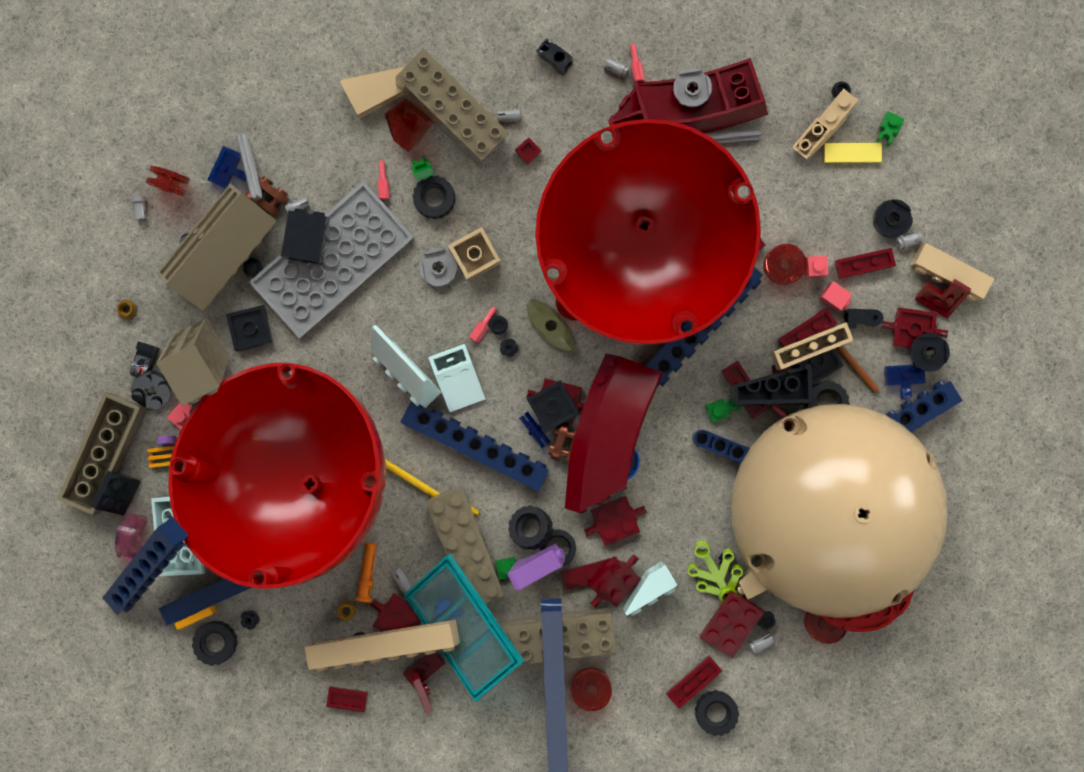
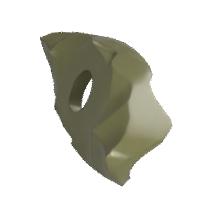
M536 299L529 300L527 313L537 334L558 351L564 353L573 351L575 349V340L565 320L547 304ZM554 321L557 325L556 329L548 331L545 327L546 322Z

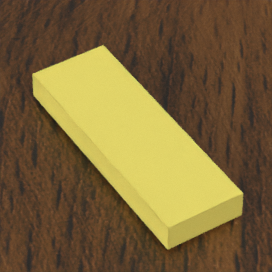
M824 143L823 160L824 163H881L882 143Z

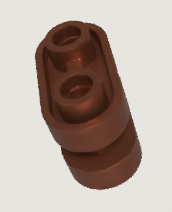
M265 176L262 179L258 177L262 194L265 191L272 196L271 202L268 203L263 198L254 201L251 199L249 189L245 196L276 218L280 213L276 207L279 203L284 206L289 201L287 198L288 193L280 187L276 190L271 186L273 182Z
M562 423L561 426H556L554 436L557 439L555 444L551 443L548 454L552 455L551 459L558 461L559 456L567 458L565 464H569L576 429L575 432L567 430L569 424ZM565 437L572 439L569 450L562 449Z

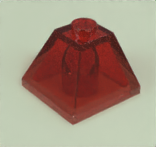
M406 98L385 113L393 141L408 152L418 145L434 124L421 109Z

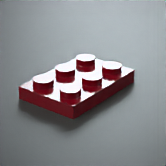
M730 590L701 632L700 639L733 658L764 614V610Z

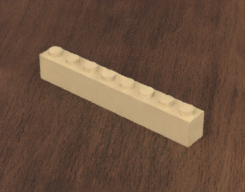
M455 619L311 643L304 648L308 669H316V672L327 670L330 666H334V669L345 667V664L351 663L352 666H358L363 664V661L368 660L370 663L380 662L381 658L395 660L400 655H406V658L417 656L419 652H424V655L433 654L438 649L448 652L454 650V647L460 643Z

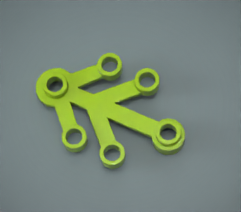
M698 541L694 546V553L697 557L704 559L710 572L699 569V566L694 563L688 566L689 576L703 578L697 581V590L717 595L721 601L727 596L725 593H729L730 590L738 594L735 587L739 577L743 575L742 566L739 564L732 566V576L728 585L724 580L729 565L734 560V551L731 549L723 551V560L718 569L710 555V545L706 541ZM726 554H731L732 556H731V557H726L725 555H726ZM693 568H694V569H696L697 571L692 572V571H690V569H693ZM738 569L740 572L735 573L734 570ZM705 579L716 582L719 587L708 585Z

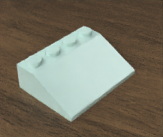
M375 325L372 329L370 351L375 355L373 360L380 367L384 365L387 368L385 373L392 380L396 378L399 381L397 384L404 393L408 391L412 395L410 399L416 406L422 405L426 408L441 391L405 352Z
M170 496L151 499L154 531L171 517L174 518L171 510ZM185 543V546L170 560V564L162 570L163 572L159 576L205 574V568Z

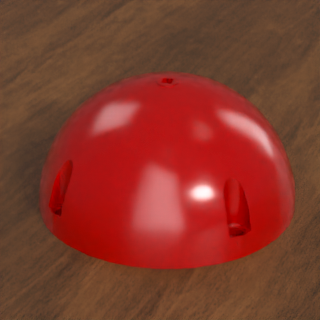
M657 119L625 121L611 125L590 135L572 149L553 171L542 193L537 211L535 231L537 255L543 276L556 299L568 313L587 328L605 337L637 344H656L680 340L703 330L727 312L741 295L752 275L759 253L761 236L759 207L753 187L743 168L730 152L712 137L691 126ZM609 131L613 134V140L610 143H604L601 140L603 132ZM741 186H747L748 194L745 197H739L738 189ZM643 219L649 221L646 229H643V226L639 227ZM551 268L557 269L559 276L551 278L548 275V270ZM684 321L692 323L688 330L681 328V324Z
M268 363L247 368L222 381L216 393L210 396L206 394L183 424L174 445L169 467L168 488L171 510L174 519L189 535L185 540L187 547L203 565L218 576L235 584L260 589L285 588L304 584L327 574L343 563L362 544L373 527L384 498L382 494L386 486V461L383 444L375 422L361 401L346 386L326 373L294 363ZM258 437L260 441L253 440V438Z

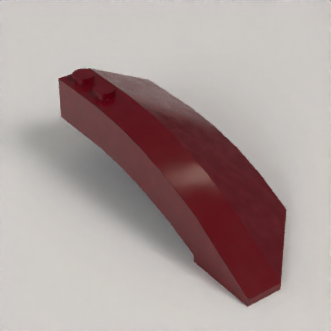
M749 58L705 72L704 74L711 80L712 91L707 102L697 108H687L679 105L673 94V85L676 79L637 82L636 80L633 90L624 97L619 104L618 111L610 117L608 122L609 126L625 121L641 119L669 120L691 126L702 133H708L766 116L768 111L752 60ZM690 84L687 90L694 93L698 88Z
M605 354L588 392L577 425L568 466L565 509L583 514L588 511L587 508L594 504L599 505L610 499L612 494L628 489L626 485L637 439L649 405L663 376L662 372L621 356Z

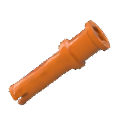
M365 542L360 579L357 580L358 591L357 596L354 598L355 601L372 602L370 596L372 586H374L372 575L377 548L375 543Z

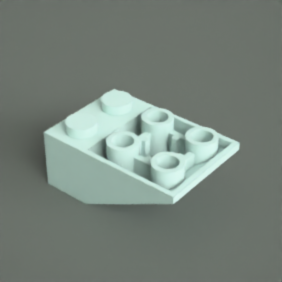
M465 344L428 357L449 412L486 399Z
M662 561L644 572L641 580L623 607L626 615L631 614L633 616L641 611L642 606L646 604L650 606L657 602V597L662 594L666 596L675 591L674 587L677 586V583Z

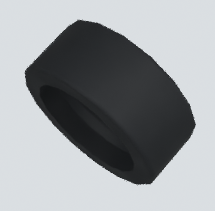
M556 529L553 530L551 539L553 537H563L569 544V552L562 565L565 566L574 558L576 544L568 532ZM547 544L540 548V550L545 549L547 547Z

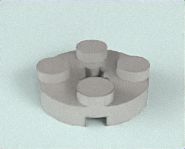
M695 68L681 72L673 85L675 99L679 105L687 108L702 106L707 102L712 91L710 78L702 73L701 70ZM690 84H693V86L697 87L698 90H695L694 93H691V91H688L687 88L690 87Z
M434 248L427 251L419 263L421 277L429 285L435 287H443L450 284L455 279L458 270L455 257L449 251L442 248ZM438 262L440 265H444L440 273L437 270H433V267Z

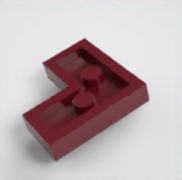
M954 279L942 292L926 282L916 294L915 300L948 319L970 294L971 288Z

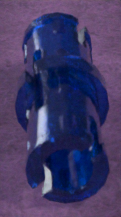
M528 411L524 414L525 417L522 415L518 419L521 420L529 431L528 434L533 436L542 449L551 441L541 430L542 426L535 422Z

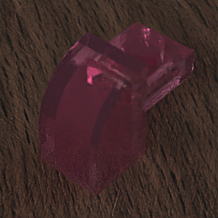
M132 513L126 514L123 524H119L116 532L115 551L117 557L132 560L141 549V534L147 521L146 516Z

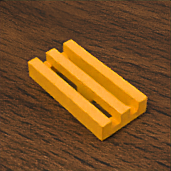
M174 446L147 449L150 462L149 468L170 466V462L154 464V460L171 458L172 454L153 456V452L173 450Z
M212 605L174 623L176 629L180 630L216 613L217 609L215 605Z

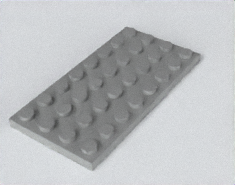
M364 181L325 214L330 220L327 223L322 256L324 257L323 265L284 259L280 254L249 281L299 339L308 334L415 239Z

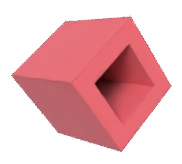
M813 256L803 260L805 279L824 278L828 275L827 256Z
M833 281L828 284L819 300L838 312L842 309L845 310L851 303L849 299L852 294Z

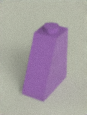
M554 544L516 561L508 572L515 590L518 591L562 567L565 561V554L561 548H558L557 544Z

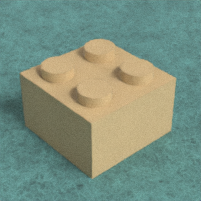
M482 227L448 245L468 282L501 264V260Z

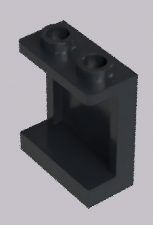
M297 208L294 211L288 210L281 257L323 265L324 257L322 256L327 223L330 220L325 216V213L314 211L313 214H308L306 210Z

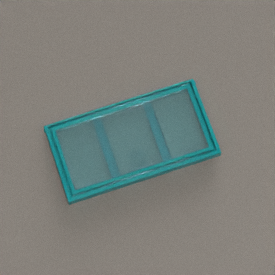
M451 554L445 556L404 594V597L423 625L456 619L460 643L452 651L443 652L442 649L440 650L475 702L479 701L525 662Z

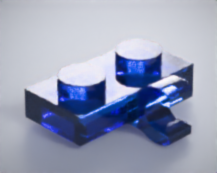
M223 146L207 180L225 189L228 187L232 176L246 182L245 172L237 169L241 154Z
M913 365L884 367L885 386L901 385V399L912 397L911 385L926 383L925 371H921Z

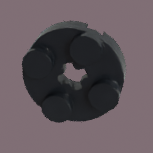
M898 199L885 201L876 208L873 215V225L881 235L888 238H897L905 234L912 226L913 217L911 216V209L905 202ZM895 214L897 223H891L888 217Z
M925 333L914 338L909 348V357L912 365L925 372L941 369L947 363L950 356L948 343L935 333ZM927 347H930V350H934V354H931L930 358L925 354Z
M148 371L147 373H140L135 377L131 386V397L141 406L157 410L168 402L172 388L162 373ZM152 386L154 387V391L156 392L150 393L146 388H150Z

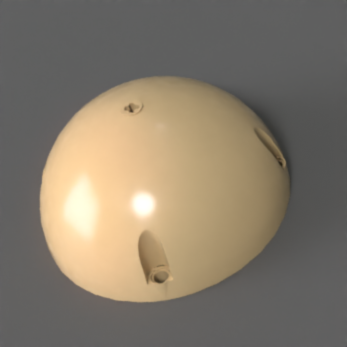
M832 404L818 405L799 410L780 419L764 431L750 447L740 464L733 485L731 517L736 543L741 556L752 574L774 596L795 608L815 615L841 618L858 617L899 604L904 597L917 588L929 574L939 557L946 537L948 507L943 480L934 462L933 455L927 451L921 441L906 427L882 413L865 407ZM786 421L792 424V429L789 432L784 429ZM859 510L865 511V513L863 514V518L858 517V514L860 513ZM758 555L760 562L758 565L753 566L751 559L753 556Z

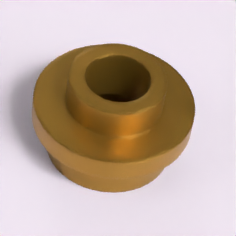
M122 300L117 305V313L124 319H130L136 314V305L131 300ZM126 306L130 307V311L128 313H125L124 308Z
M344 601L337 607V615L341 620L349 621L356 615V607L352 602ZM345 607H348L350 609L349 614H345L343 612V609Z

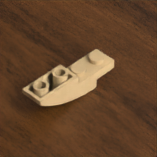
M843 89L824 113L813 121L793 145L792 149L807 160L846 121L848 114L859 103V100Z

